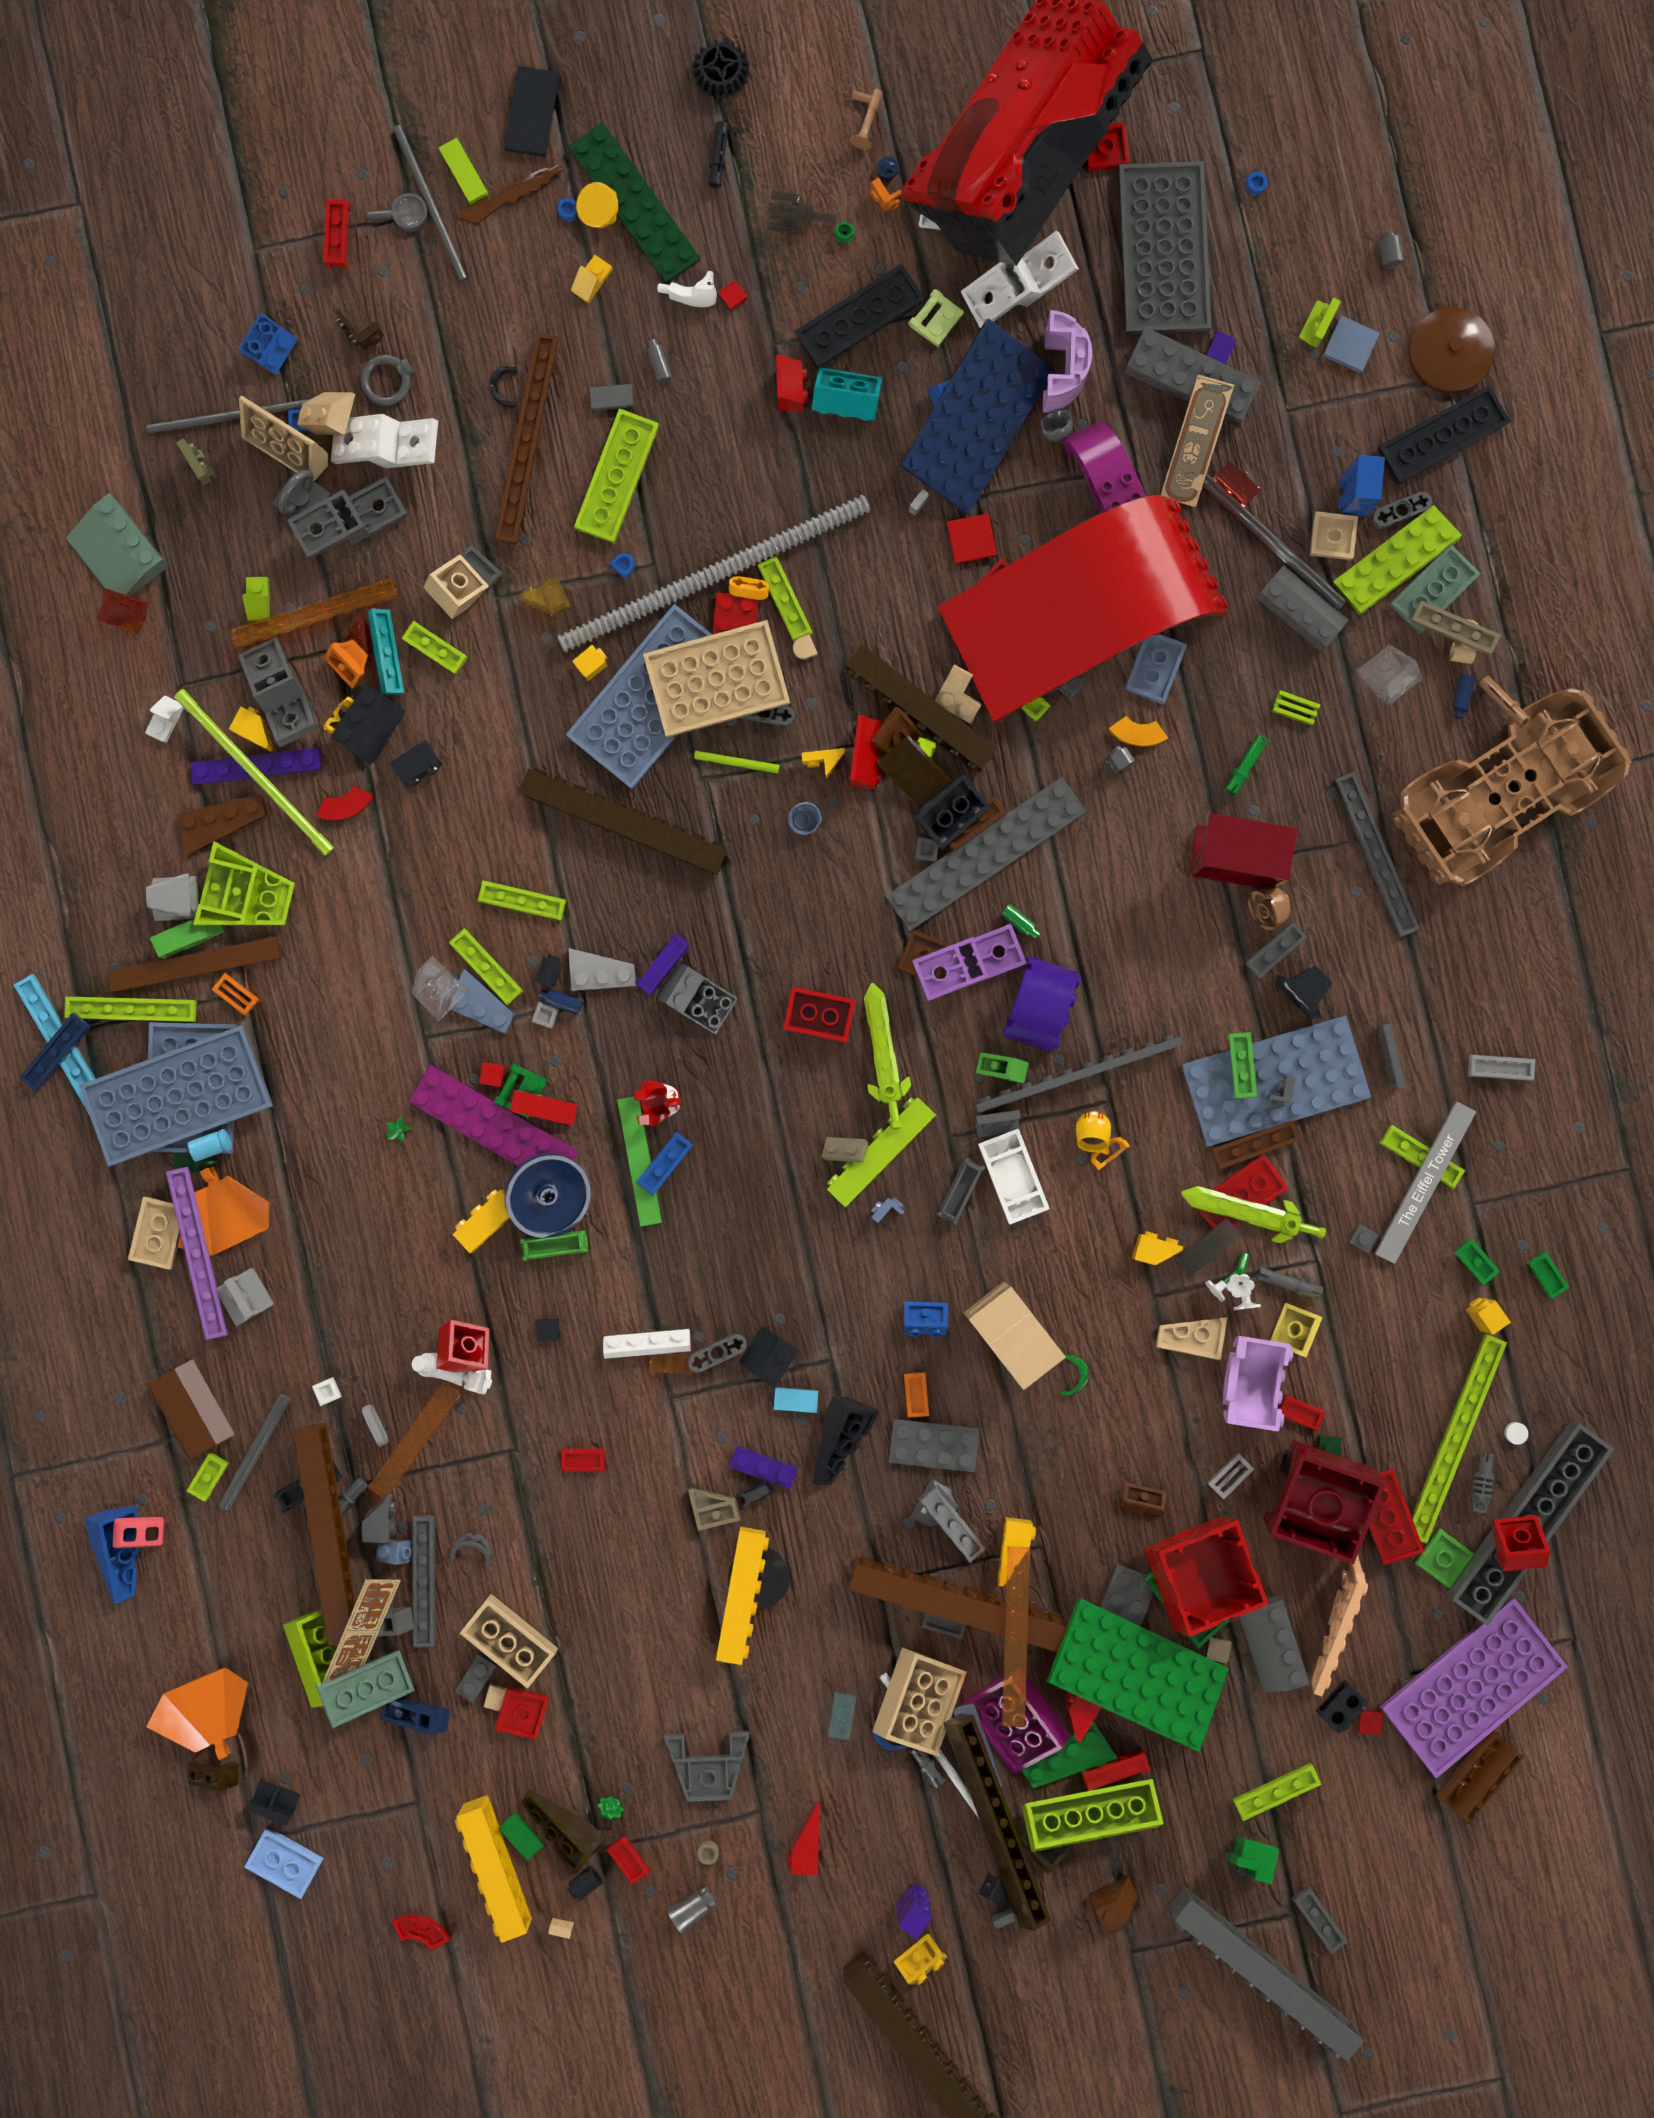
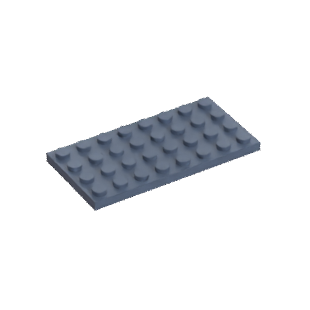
M674 604L567 732L566 736L633 790L677 737V735L666 738L643 654L712 634Z
M1346 1015L1252 1043L1257 1097L1253 1099L1239 1098L1238 1100H1233L1234 1084L1230 1050L1181 1065L1206 1147L1265 1130L1291 1120L1295 1121L1371 1098ZM1283 1076L1296 1077L1291 1103H1285L1284 1107L1271 1104L1272 1100L1266 1099L1267 1095L1280 1096L1277 1088L1279 1080H1283Z
M244 1025L79 1085L108 1167L273 1107Z

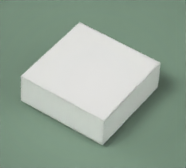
M334 1377L312 1386L320 1406L342 1397Z

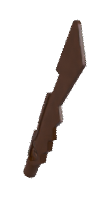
M560 163L551 168H543L529 174V178L519 180L502 188L501 194L490 200L485 197L457 212L456 216L478 224L505 202L515 204L521 196L529 197L530 193L538 192L541 186L549 184L552 177L563 172Z

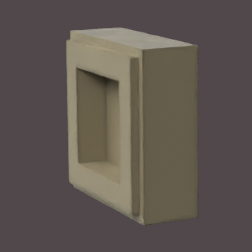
M1211 1637L1208 1640L1205 1657L1212 1661L1227 1664L1232 1642Z

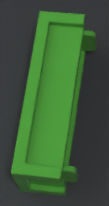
M1251 1032L1229 1034L1227 1040H1229L1234 1084L1233 1100L1256 1098L1257 1089Z
M586 1230L568 1232L549 1238L531 1237L520 1239L524 1251L523 1261L589 1251Z

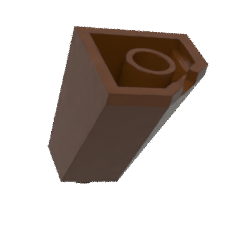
M1128 1875L1089 1893L1094 1910L1107 1935L1128 1926L1138 1898Z

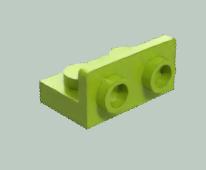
M1334 297L1330 304L1319 300L1316 301L1299 335V339L1317 348L1341 301Z

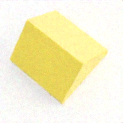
M1285 1303L1270 1341L1291 1344L1290 1349H1293L1294 1353L1307 1357L1322 1317Z

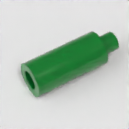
M1011 904L1001 913L1000 916L1024 936L1030 935L1036 939L1040 934L1034 928L1036 924Z

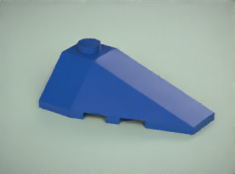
M136 1506L104 1510L84 1518L91 1546L114 1604L135 1595L137 1575L135 1561L136 1555L139 1553V1547L114 1548L112 1540L114 1520L117 1518H139ZM125 1528L123 1541H134L136 1539V1528Z

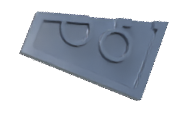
M466 969L463 970L447 1008L507 1034L515 1014Z

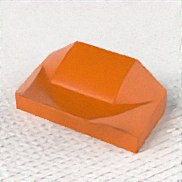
M350 640L344 643L331 644L324 656V660L353 689L359 685L364 675V666L368 655L354 640Z

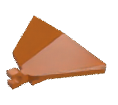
M214 1167L200 1171L202 1178L209 1186L196 1191L195 1196L209 1255H216L268 1229L270 1202L230 1176H226L219 1181ZM180 1235L178 1248L184 1249L182 1238Z
M222 1668L163 1694L146 1727L195 1753L214 1744L218 1760L223 1759L231 1753L225 1739L236 1736L238 1732L248 1682L227 1668Z

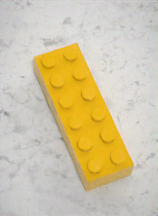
M486 1795L464 1803L456 1816V1827L459 1832L462 1831L464 1849L471 1856V1869L474 1874L477 1873L479 1879L478 1889L481 1895L484 1894L487 1901L485 1903L487 1914L489 1916L492 1915L494 1934L496 1937L499 1936L502 1943L526 1934L532 1917L504 1838L498 1829L499 1824L489 1796Z

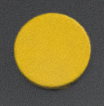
M591 183L585 186L579 193L576 203L577 213L582 222L593 228H604L613 224L616 221L618 212L616 192L602 183Z

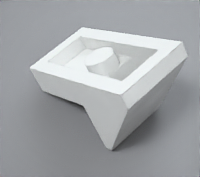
M164 696L150 709V712L154 713L145 733L167 744L184 708L179 702Z

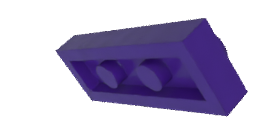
M736 1446L729 1466L735 1470L763 1480H769L771 1483L788 1489L791 1488L797 1471L795 1466Z

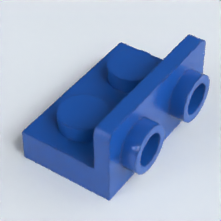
M904 1303V1334L914 1337L921 1334L941 1337L947 1334L948 1303Z

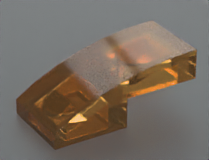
M693 1352L650 1355L649 1371L694 1375L695 1372L687 1365V1358ZM697 1357L694 1358V1362L692 1363V1366H693V1365H696V1358H697Z

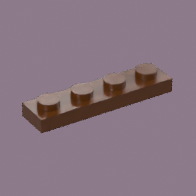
M1291 1120L1212 1148L1211 1151L1217 1168L1222 1169L1297 1142L1300 1138L1295 1124Z

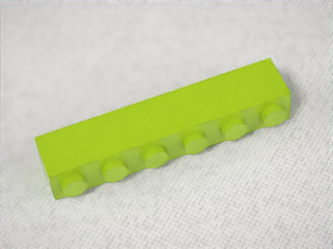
M911 1097L902 1106L905 1110L899 1115L901 1128L891 1129L890 1118L887 1121L890 1125L885 1130L880 1128L872 1136L875 1140L867 1147L864 1163L847 1162L842 1167L845 1171L840 1176L835 1174L827 1182L829 1185L827 1190L844 1207L936 1116L918 1097L915 1100Z

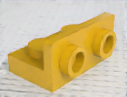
M926 1934L893 1962L908 1984L914 1985L916 1983L918 1986L928 1978L926 1974L932 1969L935 1972L945 1964L943 1960L947 1956L941 1952L930 1934Z

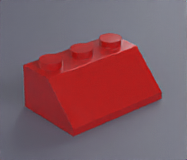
M858 715L850 787L875 790V785L880 784L881 771H877L878 765L876 763L884 754L871 740L883 722Z

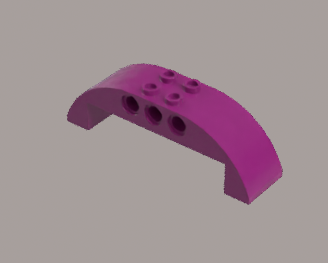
M1100 421L1074 432L1062 440L1069 458H1076L1100 514L1130 501L1146 497L1123 445L1106 423Z

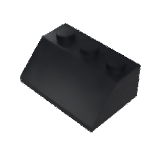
M365 684L330 738L372 765L406 711Z
M958 774L952 779V783L925 803L911 817L924 833L943 849L991 806L964 774Z

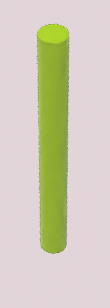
M695 751L694 759L773 773H778L780 767L777 764Z

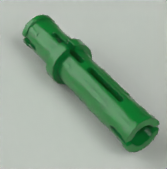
M1258 734L1255 736L1239 766L1234 768L1233 776L1224 788L1226 792L1230 791L1229 794L1236 796L1243 782L1248 780L1249 772L1268 743L1266 738L1262 740L1263 736Z

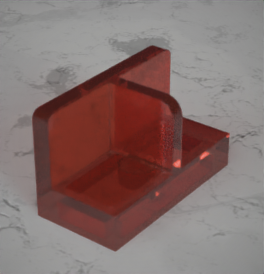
M1229 462L1223 469L1221 468L1213 478L1244 508L1260 491V488L1247 477L1249 472L1246 470L1242 473L1232 462Z
M105 588L102 596V605L96 620L139 634L147 617L148 602Z

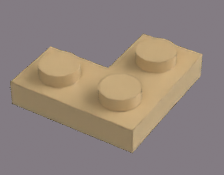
M954 665L935 701L950 713L971 724L982 703L964 694L973 674Z

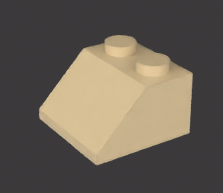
M323 392L302 404L297 425L316 435H345L355 394L352 392Z
M458 555L429 574L423 588L453 619L467 610L489 586L461 555Z

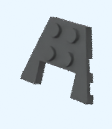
M749 1731L730 1732V1755L685 1756V1734H665L664 1740L676 1767L687 1802L731 1800L749 1739Z

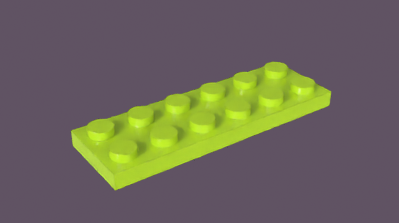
M622 409L618 410L574 525L576 530L615 544L659 429V423Z
M1433 505L1334 580L1332 585L1354 610L1361 615L1461 539L1462 535Z

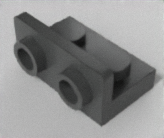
M1019 1110L975 1116L977 1136L981 1138L1005 1134L1016 1129L1020 1131Z

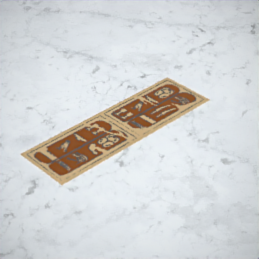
M365 1580L322 1683L365 1665L401 1580Z

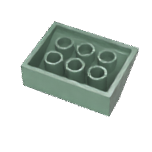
M110 493L94 504L66 537L118 605L169 567L168 563L119 501Z

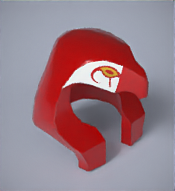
M647 1080L640 1083L639 1090L633 1091L634 1100H640L643 1111L642 1115H637V1121L640 1125L655 1126L678 1112L681 1107V1097L678 1089L672 1085Z

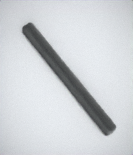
M285 1394L278 1396L218 1505L220 1509L224 1511L231 1509L291 1400L289 1396Z

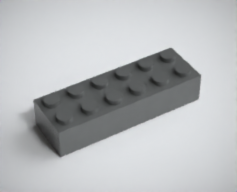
M1145 327L1124 372L1187 403L1190 402L1198 375L1234 384L1223 420L1237 427L1242 423L1261 384V381Z

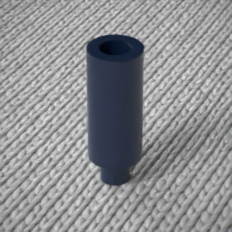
M1459 675L1452 707L1455 710V718L1462 719L1464 712H1468L1475 681L1474 676Z
M542 989L539 994L540 998L545 999L546 1004L575 1015L579 1014L582 1007V1000L550 989L549 992Z

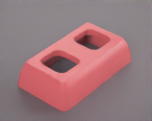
M164 1518L115 1519L112 1546L114 1548L161 1546L163 1544ZM148 1527H158V1538L156 1540H145ZM125 1528H136V1539L134 1541H123Z

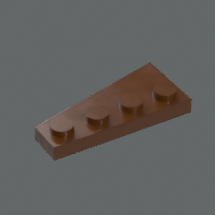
M254 795L177 814L186 856L189 857L195 854L196 851L212 845L213 841L216 842L221 838H226L233 832L266 817L267 814L262 795Z

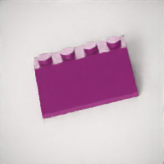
M1019 1664L996 1677L962 1703L963 1705L975 1703L987 1739L1013 1774L1063 1749L1070 1736Z

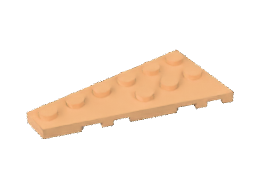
M1358 1555L1354 1565L1350 1563L1348 1570L1343 1569L1341 1576L1342 1590L1339 1589L1337 1591L1328 1622L1331 1625L1329 1636H1324V1655L1318 1657L1312 1678L1313 1692L1319 1696H1323L1325 1689H1328L1330 1686L1331 1673L1338 1666V1655L1344 1651L1346 1635L1352 1631L1353 1617L1359 1613L1360 1599L1366 1595L1368 1589Z

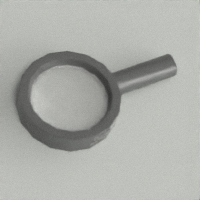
M406 193L395 199L392 210L368 212V220L394 219L399 228L413 232L425 225L429 212L426 203L420 196Z

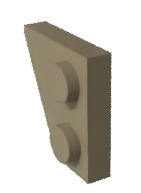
M695 1488L688 1490L698 1531L741 1520L736 1498Z

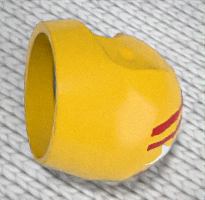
M1097 1111L1083 1114L1076 1124L1078 1147L1088 1152H1101L1107 1149L1111 1135L1109 1119ZM1099 1138L1104 1142L1092 1145L1083 1142L1082 1139Z

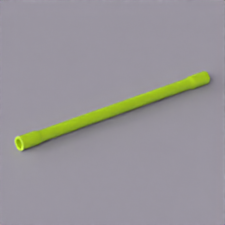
M184 689L174 696L187 712L191 713L309 837L311 842L324 856L334 849L331 843L301 815L204 713L196 701Z

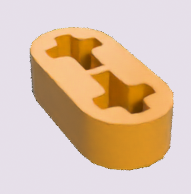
M735 576L729 580V593L738 597L764 600L769 594V584L763 580Z

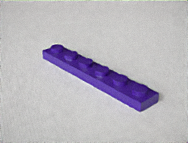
M319 748L246 756L265 777L322 770ZM233 758L191 763L194 785L251 779L250 775Z

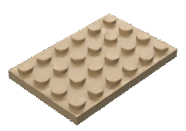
M767 620L643 654L666 738L790 704Z

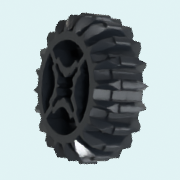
M715 38L713 45L707 41L706 48L700 47V54L696 53V61H693L692 64L696 85L700 86L702 92L707 91L709 97L713 93H715L717 99L722 94H724L725 99L728 98V93L735 96V89L741 91L743 89L742 84L747 83L746 77L749 76V61L746 60V53L741 51L740 45L735 47L733 41L726 44L725 39L722 40V43H718V40ZM719 63L721 64V68H723V75L721 74V70H719ZM734 75L731 79L727 80L729 76Z

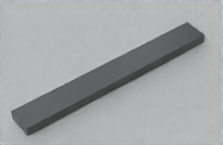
M1355 772L1333 780L1398 938L1420 930Z

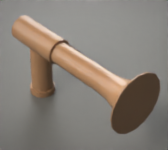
M874 89L872 96L856 90L852 93V100L855 99L869 104L858 135L850 138L851 143L859 149L866 150L871 147V143L868 140V132L883 94L879 89Z

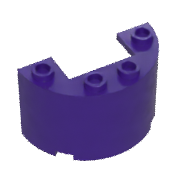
M1028 956L1027 964L1022 974L1023 978L1002 1037L1051 1053L1053 1048L1058 1049L1061 1041L1059 1035L1062 1027L1067 1028L1070 1015H1067L1069 1007H1074L1077 998L1074 990L1078 988L1081 976L1078 975L1077 971Z

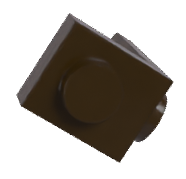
M338 308L335 309L338 316L335 320L343 330L345 328L348 329L351 333L348 337L355 346L360 345L363 350H366L368 347L374 346L381 341L384 334L375 321L360 333H357Z
M194 1761L190 1762L188 1783L216 1791L237 1786L239 1783V1763L230 1762L216 1767Z

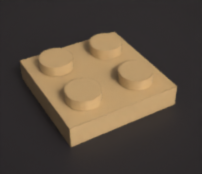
M1316 511L1313 518L1309 556L1352 560L1354 558L1358 516Z

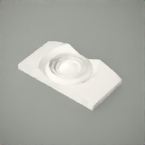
M1019 1129L978 1144L1009 1225L1050 1209Z

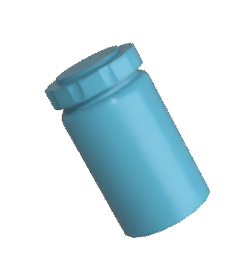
M222 1129L219 1132L189 1141L188 1148L193 1160L197 1162L232 1149V1144L225 1129Z

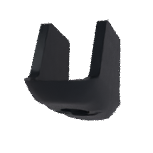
M1317 966L1307 968L1292 979L1276 975L1277 986L1309 1018L1320 1020L1321 1013L1318 1004L1331 987V980Z

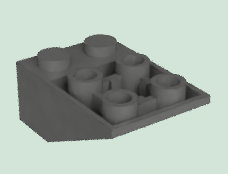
M680 962L657 997L661 1002L715 1035L738 1000L737 997Z

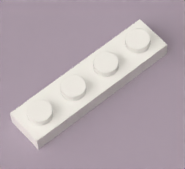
M689 1329L604 1336L603 1340L604 1359L691 1351Z

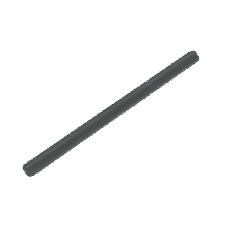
M1206 473L1202 487L1331 605L1336 609H1340L1345 604L1346 600Z

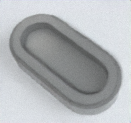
M370 1404L362 1407L363 1416L378 1446L381 1447L387 1444L388 1436L375 1408Z

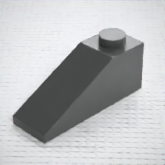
M411 1607L389 1608L377 1636H396L414 1629Z

